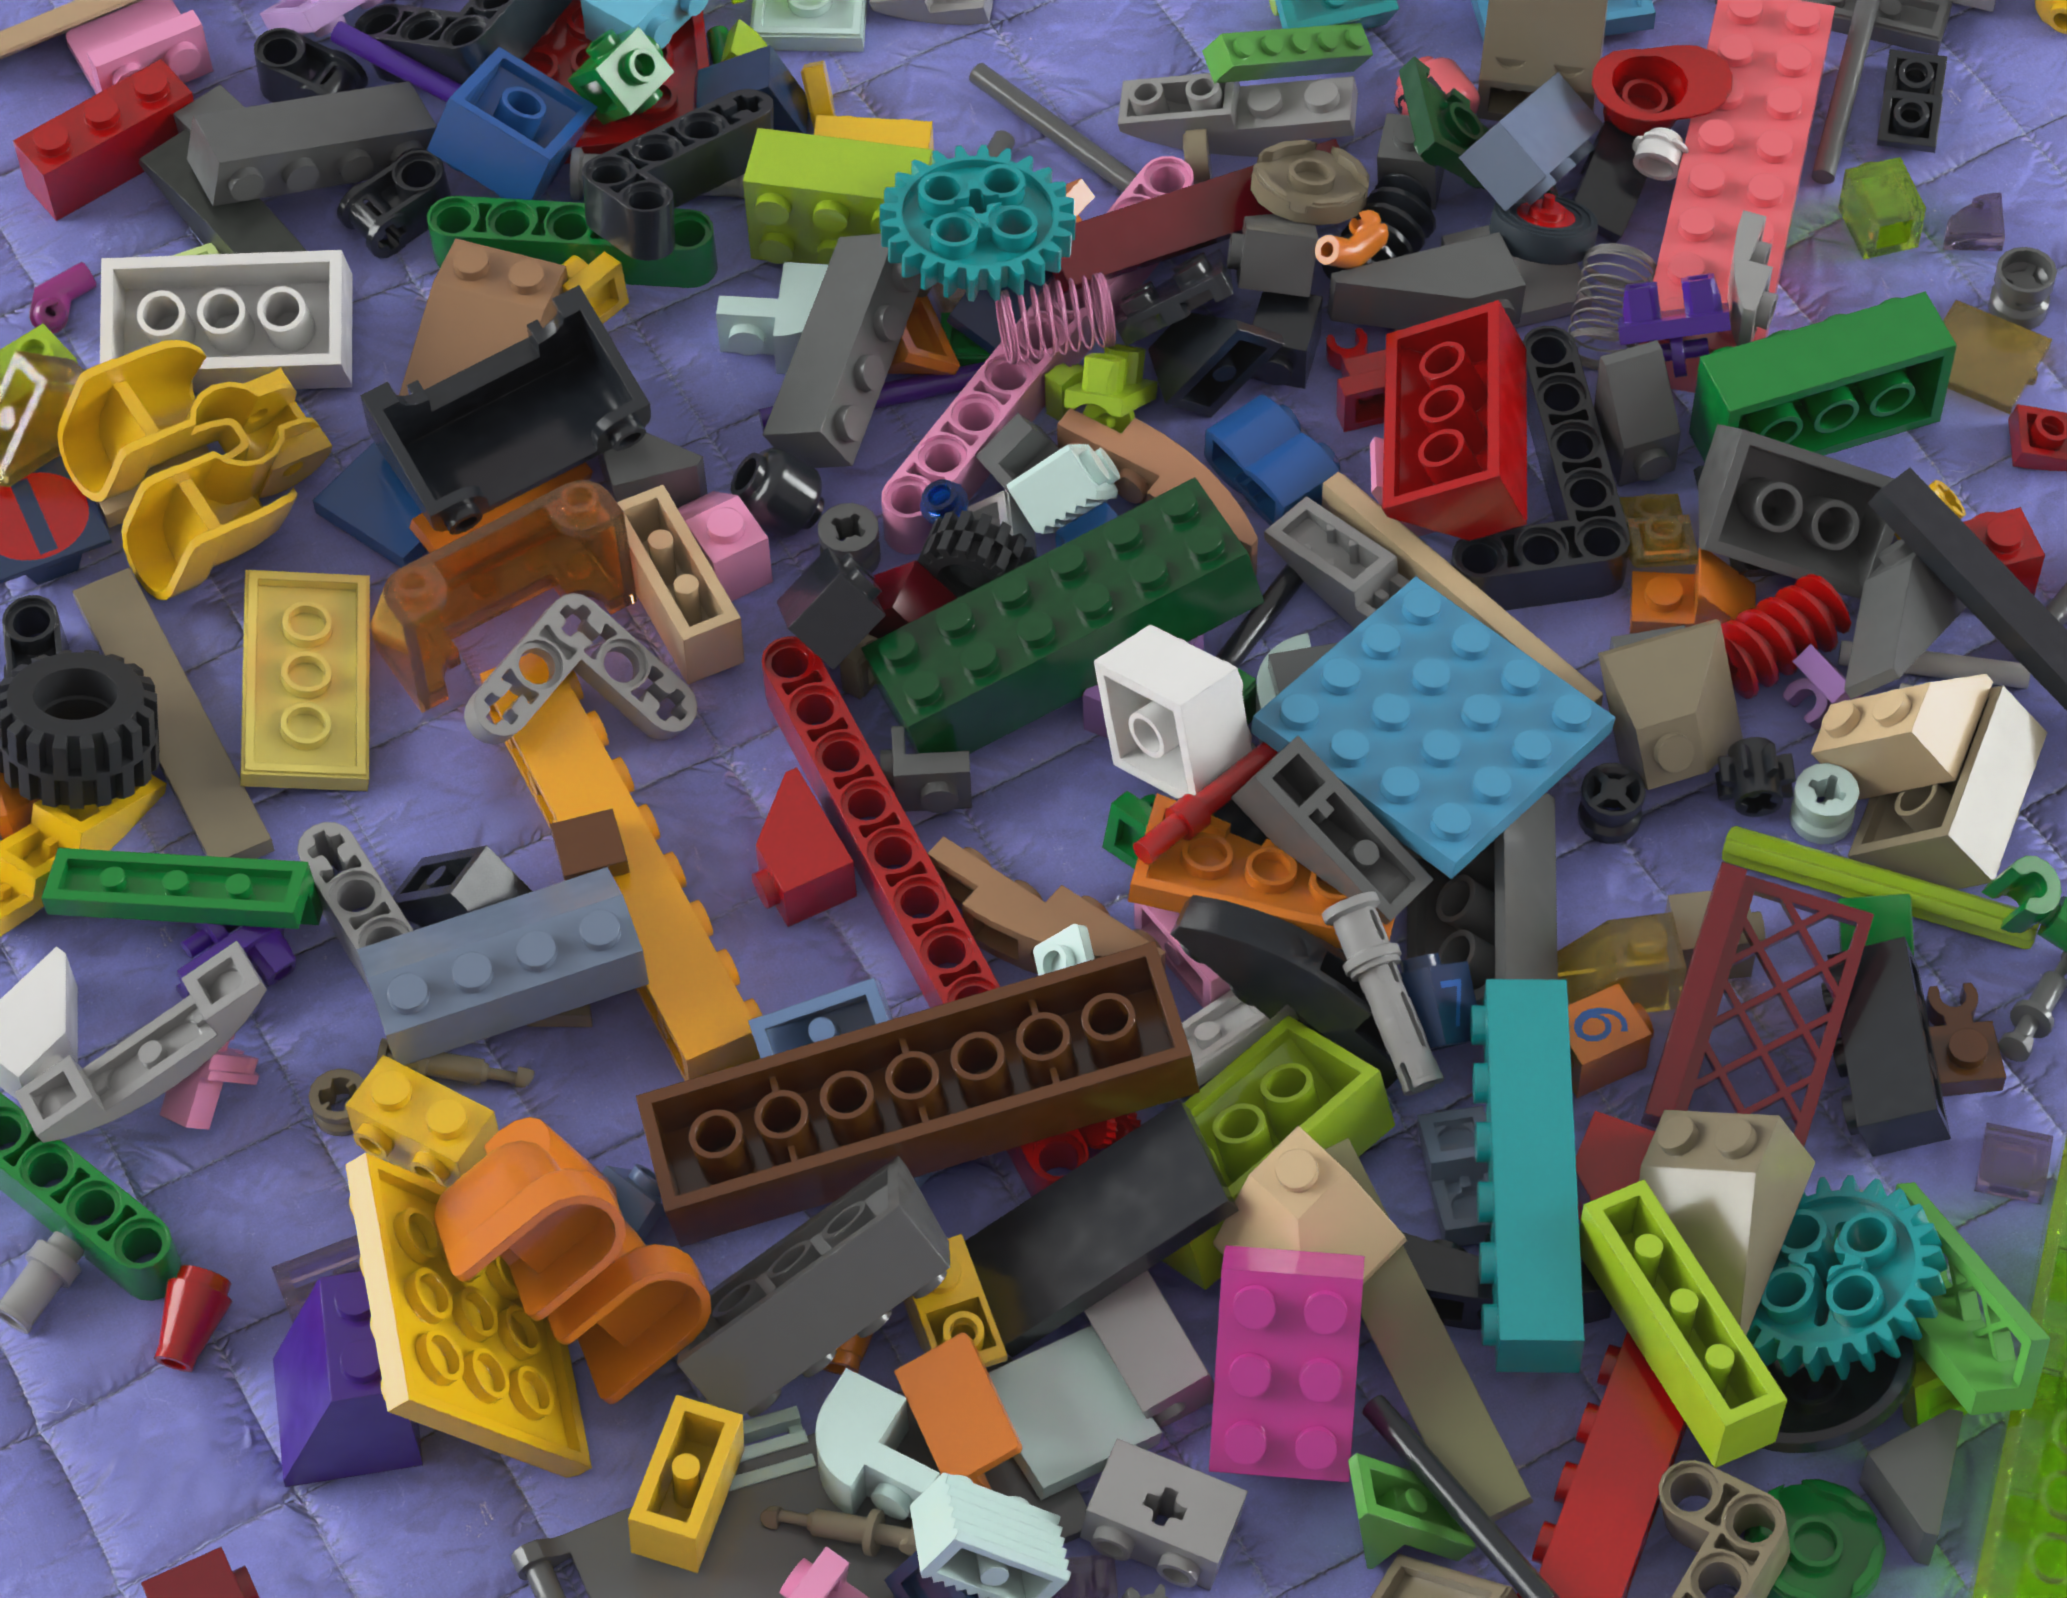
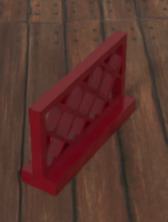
M1722 862L1715 878L1641 1124L1657 1128L1664 1110L1688 1111L1693 1092L1718 1080L1735 1113L1755 1114L1782 1100L1795 1123L1793 1134L1804 1147L1874 914L1746 875L1747 869ZM1753 895L1780 903L1792 926L1760 942L1747 919ZM1795 908L1813 913L1814 915L1801 920ZM1827 918L1855 926L1849 949L1827 961L1823 960L1807 931L1811 926ZM1743 931L1751 947L1736 954ZM1797 934L1815 967L1783 983L1765 950ZM1756 955L1773 988L1741 1004L1728 981L1731 967ZM1844 963L1837 985L1830 969ZM1820 975L1833 998L1832 1006L1829 1013L1805 1024L1788 991ZM1724 993L1732 1009L1717 1016ZM1778 996L1796 1029L1763 1045L1746 1012ZM1737 1017L1754 1051L1722 1067L1709 1044L1712 1029ZM1826 1025L1820 1046L1818 1047L1810 1032ZM1801 1037L1814 1060V1066L1810 1076L1786 1087L1769 1053ZM1705 1056L1713 1072L1697 1079ZM1760 1059L1777 1092L1744 1108L1727 1075ZM1807 1087L1801 1109L1799 1110L1791 1095Z

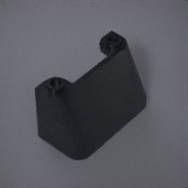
M580 285L552 298L557 314L544 328H542L538 319L527 324L528 338L425 390L419 381L416 380L407 385L409 395L406 396L396 395L388 382L360 395L370 435L435 531H449L452 535L466 532L481 521L483 514L612 448L616 451L625 450L638 443L645 436V427L651 418L650 403Z

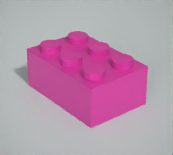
M1225 1245L1221 1272L1209 1472L1349 1482L1350 1469L1348 1459L1351 1458L1365 1256Z

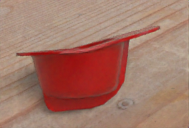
M1672 45L1647 49L1617 50L1602 57L1592 71V87L1598 100L1604 105V121L1614 124L1620 131L1633 137L1644 136L1646 132L1653 128L1671 129L1677 120L1710 114L1723 105L1732 92L1733 74L1727 62L1714 51L1696 45Z

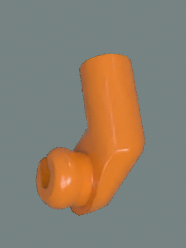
M1373 210L1359 212L1361 220L1352 218L1349 223V230L1353 236L1349 239L1334 235L1322 236L1315 246L1316 259L1323 265L1342 269L1362 266L1386 245L1389 236L1388 226L1385 223H1381L1379 214Z

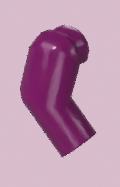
M83 262L72 266L35 287L29 311L30 321L35 328L44 324L53 334L60 332L67 324L72 300L96 288L95 279Z

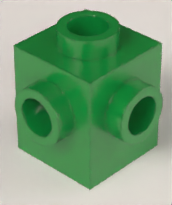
M638 26L620 34H616L611 29L600 35L586 49L590 58L567 80L579 96L598 107L595 116L605 125L630 116L633 113L639 115L651 108L663 96V92L659 87L674 73V70L663 58V52L658 43L646 35Z

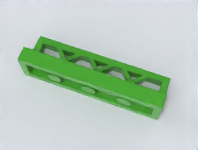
M1915 1182L1896 1184L1895 1190L1899 1188L1904 1190L1910 1206L1920 1203L1929 1223L1934 1224L1943 1245L1940 1248L1948 1259L1952 1279L1951 1284L1946 1270L1940 1273L1946 1287V1294L1931 1297L1938 1312L1937 1317L1915 1318L1923 1337L1920 1340L1911 1339L1914 1348L1970 1415L2032 1408L2051 1338ZM1977 1293L1982 1299L1986 1324L1981 1318ZM2011 1332L2022 1344L2018 1360H2016Z

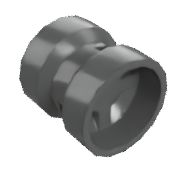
M2030 247L2013 248L2006 251L1999 258L1994 277L1995 284L1992 286L1988 303L1990 316L1996 323L2006 329L2015 331H2026L2040 326L2046 319L2050 294L2053 291L2057 274L2054 261L2046 253Z

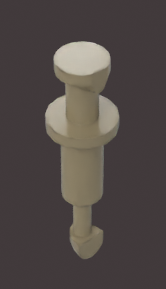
M382 1038L380 1041L376 1063L382 1055L393 1059L388 1041L385 1038ZM447 1052L404 1065L426 1077L431 1076L480 1085L481 1082H486L487 1079L514 1083L515 1087L523 1088L531 1083L535 1075V1071L529 1068L518 1066L517 1072L491 1068L485 1062V1059Z
M774 1505L767 1507L760 1514V1521L767 1528L777 1530L781 1522L805 1526L812 1536L860 1544L866 1556L876 1557L881 1545L899 1548L908 1557L917 1551L913 1525L909 1529L885 1524V1513L879 1509H872L868 1517L820 1508L805 1514L783 1510V1507Z

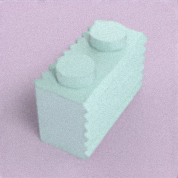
M1067 444L1006 485L1036 533L1050 534L1055 533L1056 530L1103 502L1107 503L1108 499H1117L1118 489L1114 482L1121 477L1116 466L1102 448L1093 451L1089 444Z
M943 1472L910 1505L922 1579L932 1577L933 1583L944 1581L945 1587L955 1585L956 1591L966 1589L968 1595L978 1593L979 1598H1051L1069 1581L1071 1571L1066 1570L1069 1560L1064 1559L1067 1549L1062 1548L1065 1538L1060 1537L1063 1527L1058 1526L1061 1516L1032 1506L1022 1497L1006 1496L974 1484L966 1476L951 1475Z

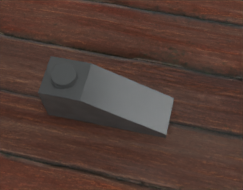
M1500 232L1332 273L1327 313L1331 321L1405 329L1499 300L1512 324L1515 325L1520 323L1526 283Z
M1902 539L1893 543L1878 555L1882 564L1864 581L1844 687L1850 699L1899 679L1966 608L1961 600Z
M1296 736L1231 797L1275 846L1349 898L1370 891L1376 892L1381 902L1376 909L1381 922L1385 925L1390 923L1434 880L1299 736Z

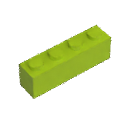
M1645 1179L1584 1204L1579 1227L1580 1256L1713 1467L1717 1468L1776 1442L1787 1398Z

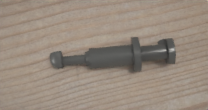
M2064 951L2060 956L2061 960L2056 969L2045 972L2029 999L2016 1002L2010 1011V1019L2015 1029L2013 1032L2004 1033L1998 1043L2000 1052L2008 1059L2016 1062L2026 1061L2032 1053L2033 1038L2046 1037L2054 1027L2052 1011L2067 988V981L2065 979L2067 973V953Z

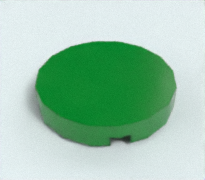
M1822 1479L1802 1480L1801 1484L1790 1485L1785 1488V1484L1769 1490L1767 1493L1777 1499L1785 1511L1790 1554L1786 1565L1767 1598H1866L1877 1585L1886 1555L1884 1536L1882 1540V1533L1877 1525L1878 1518L1870 1505L1847 1487ZM1762 1526L1750 1527L1745 1530L1743 1540L1751 1543L1761 1542L1767 1539L1773 1532Z

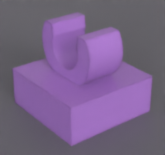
M1812 644L1792 661L1808 678H1800L1793 681L1783 693V697L1794 708L1806 697L1816 696L1815 707L1803 718L1815 730L1821 728L1823 717L1828 711L1830 704L1864 697L1860 695L1853 699L1849 698L1844 690L1846 677Z

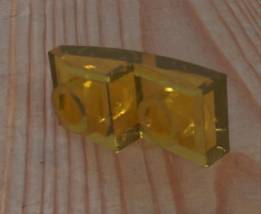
M1678 493L1619 497L1630 534L1628 558L1635 568L1698 564L1699 554L1689 514L1683 515Z

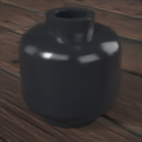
M772 447L761 451L759 454L755 452L749 454L740 463L731 481V493L741 498L760 527L767 533L782 539L795 535L802 528H811L818 521L824 508V498L821 497L822 480L818 471L781 449Z

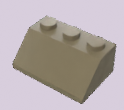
M2004 685L1991 688L1956 780L1871 797L1847 857L1855 861L1956 890L1990 883L1995 879L2001 866L2005 849L2019 816L2023 799L2048 732Z

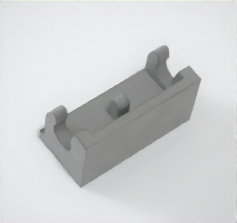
M1148 1270L1084 1311L1146 1419L1153 1416L1157 1425L1164 1427L1182 1419L1207 1403L1209 1405L1213 1404V1380Z

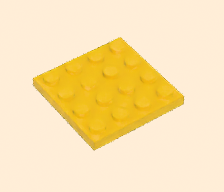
M364 1153L347 1163L345 1166L350 1190L349 1205L355 1219L361 1254L359 1263L366 1283L371 1312L370 1328L376 1341L382 1376L381 1392L387 1405V1411L566 1478L578 1476L591 1469L592 1465L568 1345L561 1344L554 1337L547 1317L540 1321H535L525 1313L510 1267L500 1255L468 1281H460L452 1274L434 1219L436 1204L448 1187L369 1153Z

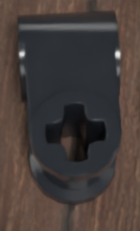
M287 28L268 30L260 35L254 44L260 90L263 96L273 103L363 89L368 84L365 70L353 57L345 52L332 50L310 40L294 30Z
M426 150L410 151L402 155L397 161L372 178L352 187L339 203L337 208L338 219L346 228L356 229L366 239V247L375 257L388 258L397 254L406 244L429 230L427 213L430 207L438 200L451 196L443 162L440 158Z
M27 595L16 599L3 613L2 624L6 657L4 678H10L11 671L20 664H31L32 658L41 655L53 656L58 654L57 651L70 649L56 606L49 599L39 595Z

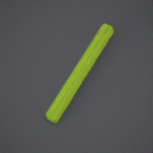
M1731 827L1723 845L1722 859L1726 863L1846 898L1910 894L1912 917L2021 949H2030L2032 947L2040 923H2037L2031 929L2022 933H2010L2000 929L2003 919L2018 907L1742 827Z

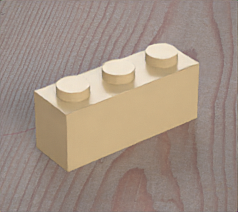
M660 485L607 506L612 552L686 683L689 685L744 663L741 617L665 486Z

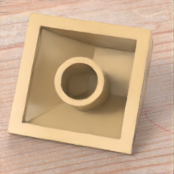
M1297 1126L1249 1174L1235 1200L1239 1211L1225 1219L1213 1241V1245L1223 1255L1225 1245L1365 1256L1364 1284L1407 1239L1349 1172L1301 1127Z

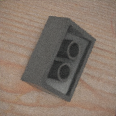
M1717 424L1698 482L1699 548L1795 579L1808 574L1819 575L1827 580L1837 592L1861 599L1864 581L1882 564L1878 555L1891 545L1895 534L1888 524L1870 507L1868 502L1894 478L1743 429Z

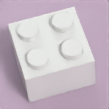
M1151 624L1094 660L1113 765L1179 800L1185 794L1195 796L1252 750V735L1247 725L1242 696L1243 682L1238 668L1229 662L1221 660Z

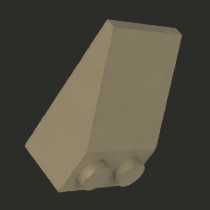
M1664 1110L1641 1164L1639 1181L1645 1179L1745 1335H1747L1815 1161L1779 1115Z

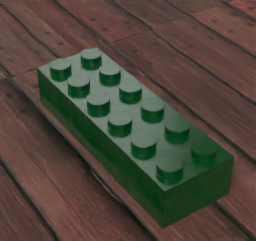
M1196 477L861 647V650L883 700L898 725L904 726L905 737L915 754L969 751V754L1083 696L1087 688L1098 685L1094 660L1150 624L1188 642L1264 603L1247 550Z

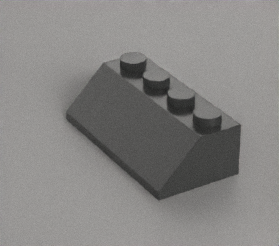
M1545 793L1452 879L1425 859H1415L1434 880L1407 905V959L1439 953L1441 964L1468 961L1477 1005H1483L1486 979L1558 980L1555 798Z
M897 1156L709 1291L712 1311L706 1327L693 1342L678 1353L677 1365L712 1406L742 1415L748 1413L751 1417L761 1414L779 1398L782 1392L781 1388L800 1374H803L804 1377H811L817 1374L833 1360L837 1353L836 1349L856 1334L859 1338H865L873 1334L890 1318L891 1309L911 1295L916 1299L926 1296L942 1283L947 1275L946 1270L950 1268L949 1241L901 1158Z

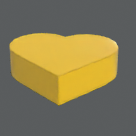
M824 60L804 64L801 69L814 129L817 115L836 116L829 76Z

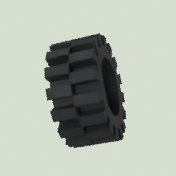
M962 510L960 517L952 511L945 513L943 519L938 517L935 520L917 561L959 598L1032 561L1035 551L1033 547H1024L1027 539L1021 533L1013 536L1010 535L1012 526L1002 521L999 527L991 524L993 516L982 513L980 520L974 518L972 511Z

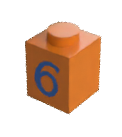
M1619 983L1568 1005L1572 1091L1576 1098L1646 1068L1650 1042L1654 1037L1653 1025L1644 1007L1638 1002L1632 1004Z

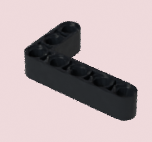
M469 0L460 12L399 4H383L366 11L355 23V28L462 85L498 47L523 60L573 0ZM371 63L380 79L397 83L406 82Z
M1556 326L1534 328L1525 335L1522 341L1527 349V421L1555 522L1520 526L1470 541L1460 539L1452 550L1451 565L1505 611L1605 597L1618 591L1625 581L1630 546L1628 526L1576 343L1572 335Z

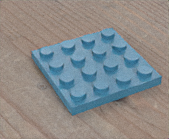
M1415 576L1253 716L1250 732L1277 752H1280L1296 736H1299L1393 837L1452 879L1610 735L1615 716Z

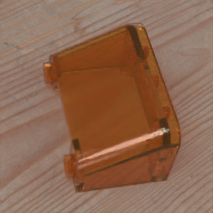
M589 480L573 481L409 563L390 575L372 613L370 628L377 651L420 712L423 713L449 699L444 681L445 672L448 667L452 669L461 664L459 651L452 642V639L554 587L560 597L575 593L604 602V606L610 615L637 602L624 511L602 485Z

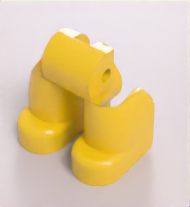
M167 340L103 362L85 370L79 375L60 419L57 432L59 451L64 466L73 483L82 494L95 502H102L132 490L141 482L123 520L122 542L129 566L136 579L156 599L168 600L198 587L207 579L213 567L254 549L278 531L288 516L298 493L293 487L287 495L266 506H263L259 499L283 492L298 484L317 470L330 455L332 449L331 442L318 423L312 417L304 415L295 401L297 392L281 368L243 384L230 381L213 384L199 393L195 399L192 380L207 356L200 347L190 342ZM217 441L226 453L221 455L211 451L180 465L162 470L143 480L148 469Z

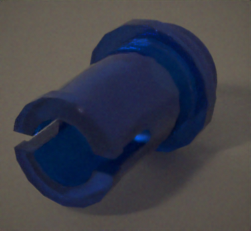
M946 479L937 480L929 484L922 493L921 513L926 521L934 524L938 517L943 519L945 513L953 511L960 517L962 510L970 511L967 507L969 501L966 491L960 484Z

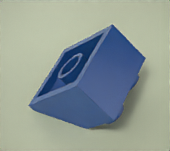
M498 47L448 99L427 151L445 161L452 169L468 175L491 189L500 198L538 200L554 181L569 157L572 148L575 147L594 117L598 107L516 56Z

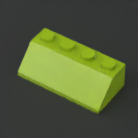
M1289 1015L1203 1086L1199 1093L1194 1094L1183 1103L1190 1109L1234 1202L1249 1174L1297 1126L1301 1127L1324 1150L1349 1138L1358 1157L1395 1126L1380 1070ZM1225 1220L1162 1261L1204 1290L1208 1289L1221 1277L1224 1255L1215 1248L1213 1241Z

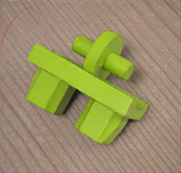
M1115 344L1111 347L1105 346L1104 353H1090L1084 358L1083 379L1081 382L1065 389L1064 407L1075 409L1083 404H1087L1083 411L1084 415L1122 434L1135 418L1133 411L1155 400L1157 396L1158 381L1143 379L1146 349Z

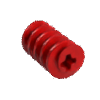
M1815 574L1804 575L1796 581L1794 586L1790 585L1781 588L1774 597H1768L1759 601L1754 609L1744 610L1738 614L1735 620H1729L1721 624L1733 689L1745 699L1757 696L1759 691L1758 683L1765 687L1774 686L1779 679L1778 672L1785 676L1796 673L1798 667L1792 661L1810 644L1817 650L1820 649L1825 653L1831 652L1838 645L1837 632L1845 634L1850 631L1852 623L1849 612L1841 596L1827 580Z

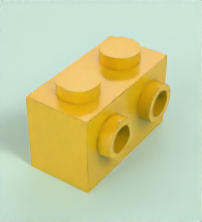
M382 1055L345 1105L356 1145L373 1156L385 1159L448 1188L487 1155L484 1145L499 1131L493 1110L385 1055Z

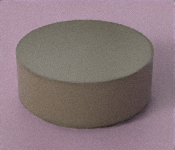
M1207 129L1186 130L1185 134H1183L1184 161L1193 170L1194 184L1212 179Z

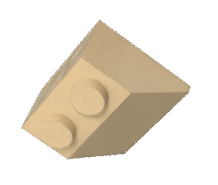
M1987 674L1929 682L1830 704L1828 711L1823 717L1822 726L1811 754L1820 764L1830 763L1841 766L1849 771L1858 782L1860 791L1858 800L1955 781L1993 681Z

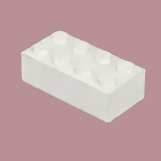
M342 250L101 258L100 364L161 341L183 340L200 347L207 356L193 377L194 393H201L213 384L229 381L243 384L280 368L294 389L352 387L353 274Z

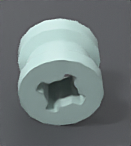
M1830 763L1814 764L1803 770L1797 777L1794 798L1789 814L1791 826L1799 836L1808 842L1817 844H1832L1845 838L1851 831L1855 815L1854 810L1856 809L1860 793L1858 782L1853 775L1841 766ZM1818 797H1825L1823 802H1817Z

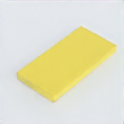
M245 570L240 786L368 791L370 575Z

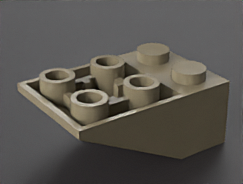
M1489 0L1478 86L1481 100L1476 116L1479 119L1500 121L1557 72L1561 74L1594 112L1597 96L1592 87V71L1602 58L1608 0Z

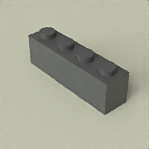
M407 81L193 115L187 160L212 206L367 181L393 164L402 155L416 150L427 151L437 126L412 83Z
M881 234L839 237L762 434L774 448L784 450L813 468L853 466L921 287V273L913 277L904 278L902 276V262L890 263L888 261V247L881 246Z

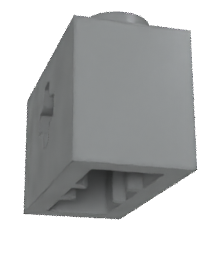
M1117 1438L1086 1509L1080 1538L1091 1542L1095 1550L1111 1559L1126 1561L1131 1558L1156 1568L1162 1578L1181 1587H1194L1197 1585L1211 1590L1239 1522L1248 1491ZM1158 1515L1169 1518L1164 1526L1154 1523Z

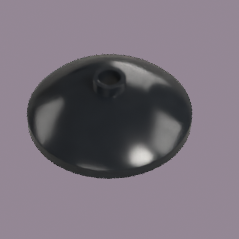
M1903 1335L1896 1339L1901 1356L1897 1359L1889 1356L1883 1350L1874 1353L1876 1364L1875 1371L1869 1372L1860 1360L1850 1362L1849 1374L1845 1380L1840 1379L1834 1365H1826L1818 1381L1811 1380L1804 1363L1791 1377L1785 1376L1778 1360L1766 1366L1787 1398V1403L1776 1442L1762 1449L1783 1453L1826 1451L1849 1444L1879 1427L1903 1403L1914 1381L1916 1356L1912 1340Z

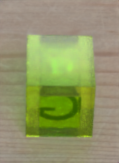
M1897 157L1879 162H1866L1857 167L1845 169L1838 209L1862 259L1865 260L1919 247L1926 207L1902 158Z

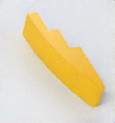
M151 774L152 779L145 786L135 787V794L125 799L114 798L111 800V804L100 807L92 804L84 805V809H70L69 805H59L55 808L42 805V799L33 803L31 824L0 841V937L44 907L41 898L58 848L110 851L165 794L167 783Z

